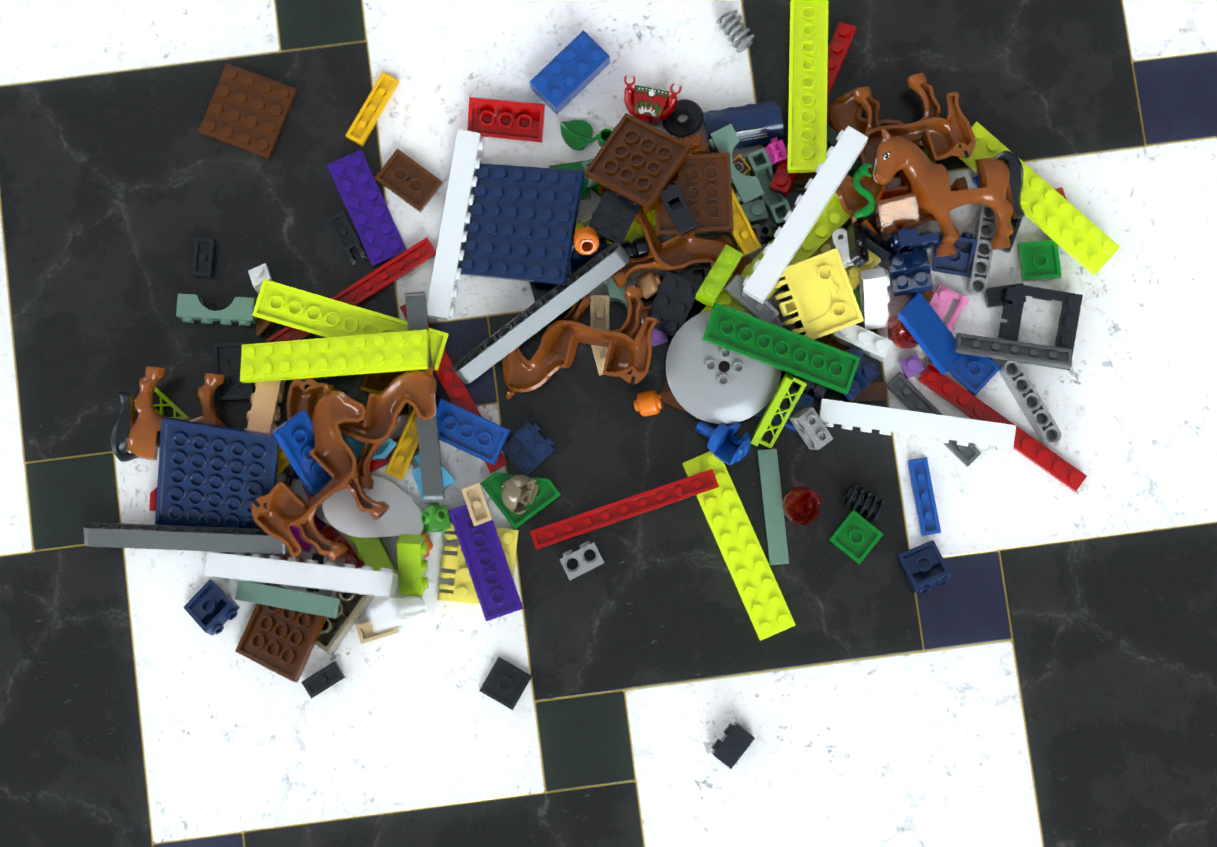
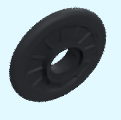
M687 99L677 100L673 113L666 120H663L664 128L668 133L676 137L690 136L700 129L703 123V111L694 101ZM685 114L688 116L686 121H678L680 115Z

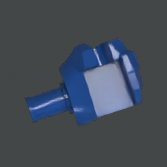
M701 420L696 426V431L709 438L707 448L710 452L728 465L740 461L750 450L751 436L747 432L742 437L736 435V431L741 426L738 422L730 425L720 423L717 428H714Z

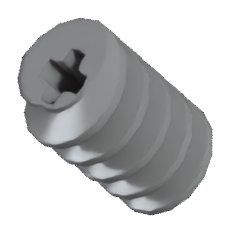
M734 10L722 15L716 23H720V29H725L723 33L728 36L730 42L733 41L732 46L734 48L737 47L736 51L740 53L752 45V39L755 35H747L750 28L743 29L746 22L739 23L742 17L738 16L735 18L738 11Z

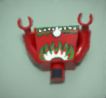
M627 75L624 77V82L627 85L624 91V103L628 113L633 115V117L649 125L657 126L660 124V121L666 120L673 113L678 99L676 96L682 91L681 85L678 92L673 90L674 83L670 86V91L634 85L636 81L634 75L633 82L631 83L626 81Z

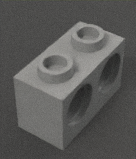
M803 407L789 418L810 450H819L833 439L813 407Z
M587 541L579 545V550L573 552L571 549L561 554L563 558L560 559V562L569 580L604 564L594 542L590 544ZM587 550H593L596 556L594 560L587 561L584 553ZM571 558L578 561V567L574 570L569 569L567 566V562Z

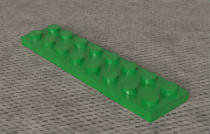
M715 303L702 340L846 395L849 393L861 358Z

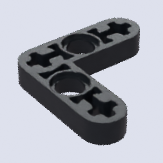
M854 222L847 228L849 257L857 267H862L869 261L868 250L885 260L894 253L893 248H891V245L886 240L862 224Z

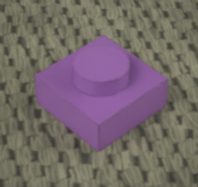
M653 328L651 336L652 347L668 343L667 335Z
M917 353L898 361L906 378L925 370Z

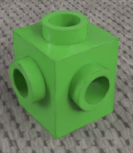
M432 503L428 505V508L422 510L421 521L424 524L425 533L443 532L451 528V517L447 505L440 506V503Z

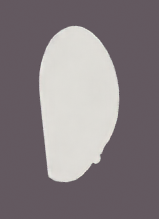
M371 475L374 481L373 489L363 488L364 492L371 499L377 502L384 501L390 506L388 511L378 520H375L369 512H362L357 508L354 496L349 489L341 490L323 502L322 508L328 522L337 530L351 536L370 538L400 536L401 534L420 535L423 530L422 512L412 501L413 496L411 494L407 495L397 485L381 477Z

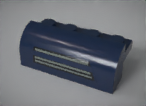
M765 101L763 103L703 112V124L709 153L717 152L716 149L712 150L708 142L711 139L710 134L729 124H732L739 139V143L734 149L771 143L770 140L775 137L779 141H784L782 114L780 106L777 105L776 101Z

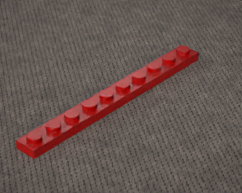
M842 22L838 23L828 47V98L857 31L856 26ZM788 158L779 163L770 184V190L785 195L789 194L797 173H788Z
M426 237L330 299L358 306L436 256V250ZM286 326L266 339V341L269 343L304 340L312 334Z
M406 304L400 306V309L407 320ZM428 320L429 328L433 329L432 325ZM444 349L439 369L434 371L452 404L481 416L464 383L452 370L454 365ZM502 452L495 465L484 461L490 473L508 464Z
M930 364L917 380L971 419L1015 425L946 375L941 374L939 370ZM1016 426L1013 449L1066 487L1076 492L1087 475Z
M713 469L532 530L530 534L537 550L704 493L719 486Z

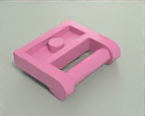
M939 284L929 304L940 319L943 320L953 299L958 302L948 322H943L949 331L953 333L955 330L954 325L970 299Z

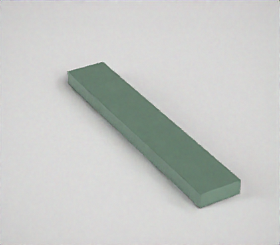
M777 449L758 450L769 565L789 564Z
M239 580L235 598L236 600L335 619L340 603L338 598Z

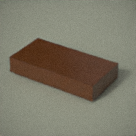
M871 382L853 400H848V402H886V382Z

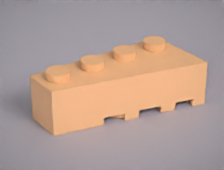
M286 380L254 383L256 389L255 393L251 394L252 407L251 411L249 410L247 413L248 426L244 430L273 434L272 431L277 428L275 422L280 420L281 413L278 403L281 404L283 401Z

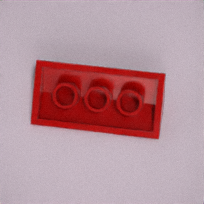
M469 97L467 131L480 133L482 137L542 142L545 104Z

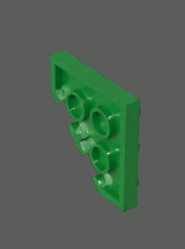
M495 472L480 484L514 530L561 496L549 479L531 477L537 481L535 482L538 485L537 495L533 503H528L525 507L528 509L521 515L510 511L502 501V485L506 480L515 475Z

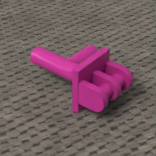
M777 137L771 139V144L767 145L765 150L771 164L774 165L787 159L788 152L783 140L779 141Z

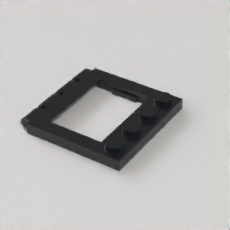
M1013 284V287L1006 286L1004 300L1011 302L1010 304H1003L1001 319L1007 320V323L1000 322L998 338L1018 341L1025 296L1046 301H1061L1062 308L1055 347L1072 349L1073 356L1083 295L1020 284Z

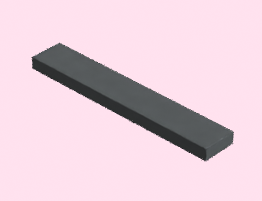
M957 333L955 353L1071 369L1072 349Z
M898 372L886 384V387L910 411L943 415L901 372ZM949 440V444L943 443L966 467L981 454L972 443H968V446L956 445L957 441Z

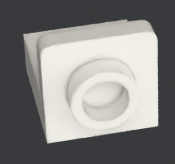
M266 263L248 271L252 285L258 295L263 279L273 281Z

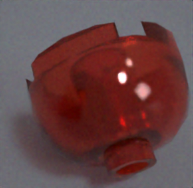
M896 315L893 316L887 327L888 339L901 349L917 347L919 344Z
M805 486L794 487L789 490L783 499L782 507L784 514L795 525H808L818 517L820 513L818 509L819 505L822 506V499L811 488Z

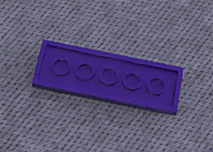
M362 150L327 164L372 266L376 267L406 251L404 242Z
M467 505L449 510L486 622L523 609L494 521L491 520L474 526Z

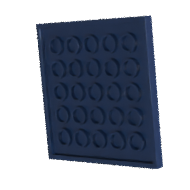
M480 163L476 176H478L477 184L473 190L475 195L473 206H470L469 212L471 213L470 224H467L466 229L468 231L467 242H464L463 250H465L464 259L460 263V268H462L461 275L566 285L585 175L584 171Z
M163 417L161 422L155 525L262 529L253 519L252 502L259 497L269 494L276 486L279 443L274 434Z

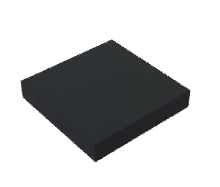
M498 657L479 691L513 710L532 675Z

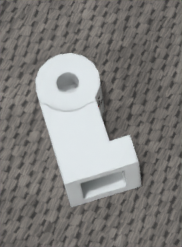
M844 229L835 230L832 234V245L834 249H838L844 268L854 265L849 257L847 231Z

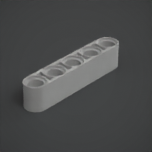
M984 205L977 213L974 237L978 242L966 285L967 293L973 297H977L987 290L993 250H991V241L995 237L997 224L993 210L987 205ZM985 209L992 213L991 217L985 215ZM986 228L989 231V235H984L981 229ZM979 246H983L986 249V254H982L979 251ZM976 264L983 267V272L977 271ZM973 283L980 285V291H976L973 288Z
M1015 361L1003 363L999 371L1000 375L1039 440L1045 445L1057 443L1061 439V431L1021 364ZM1007 365H1011L1014 368L1013 374L1007 371ZM1018 381L1023 383V391L1017 388ZM1027 398L1033 400V407L1027 405ZM1038 414L1043 416L1044 421L1042 424L1037 421ZM1048 431L1053 433V440L1047 438Z

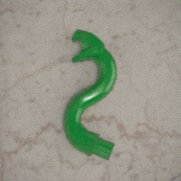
M870 162L860 166L852 179L854 189L868 200V204L865 207L853 212L855 219L869 216L876 206L874 195L860 183V179L863 176L872 178L868 171V168H872Z

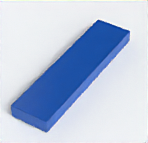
M927 457L908 460L907 465L921 536L941 533Z

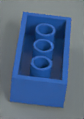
M583 30L530 81V88L558 114L610 64V56Z

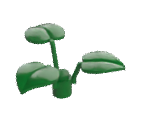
M562 121L560 125L564 142L574 150H583L587 142L592 143L598 140L599 146L602 147L613 132L610 129H603L600 134H596L592 138L593 129L586 121ZM601 184L590 187L592 191L602 198L598 191V187Z

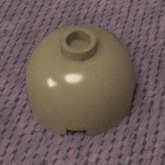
M515 475L506 480L502 485V501L510 511L519 515L526 512L528 509L525 507L528 503L532 504L537 495L538 485L535 484L537 481L526 475Z

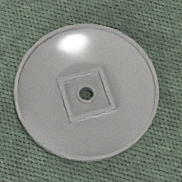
M712 310L704 311L685 322L674 335L666 356L667 381L675 399L693 416L716 424L741 422L756 415L769 403L778 388L782 370L703 341L702 337ZM737 310V311H739V312H742V313H745V314H747V315H750V314H748V313H746V312H744V311ZM721 361L729 363L730 368L728 371L721 372L719 370V363Z

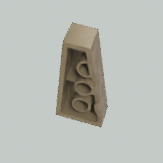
M334 591L331 597L340 599L336 619L327 617L315 644L326 653H334L375 596Z

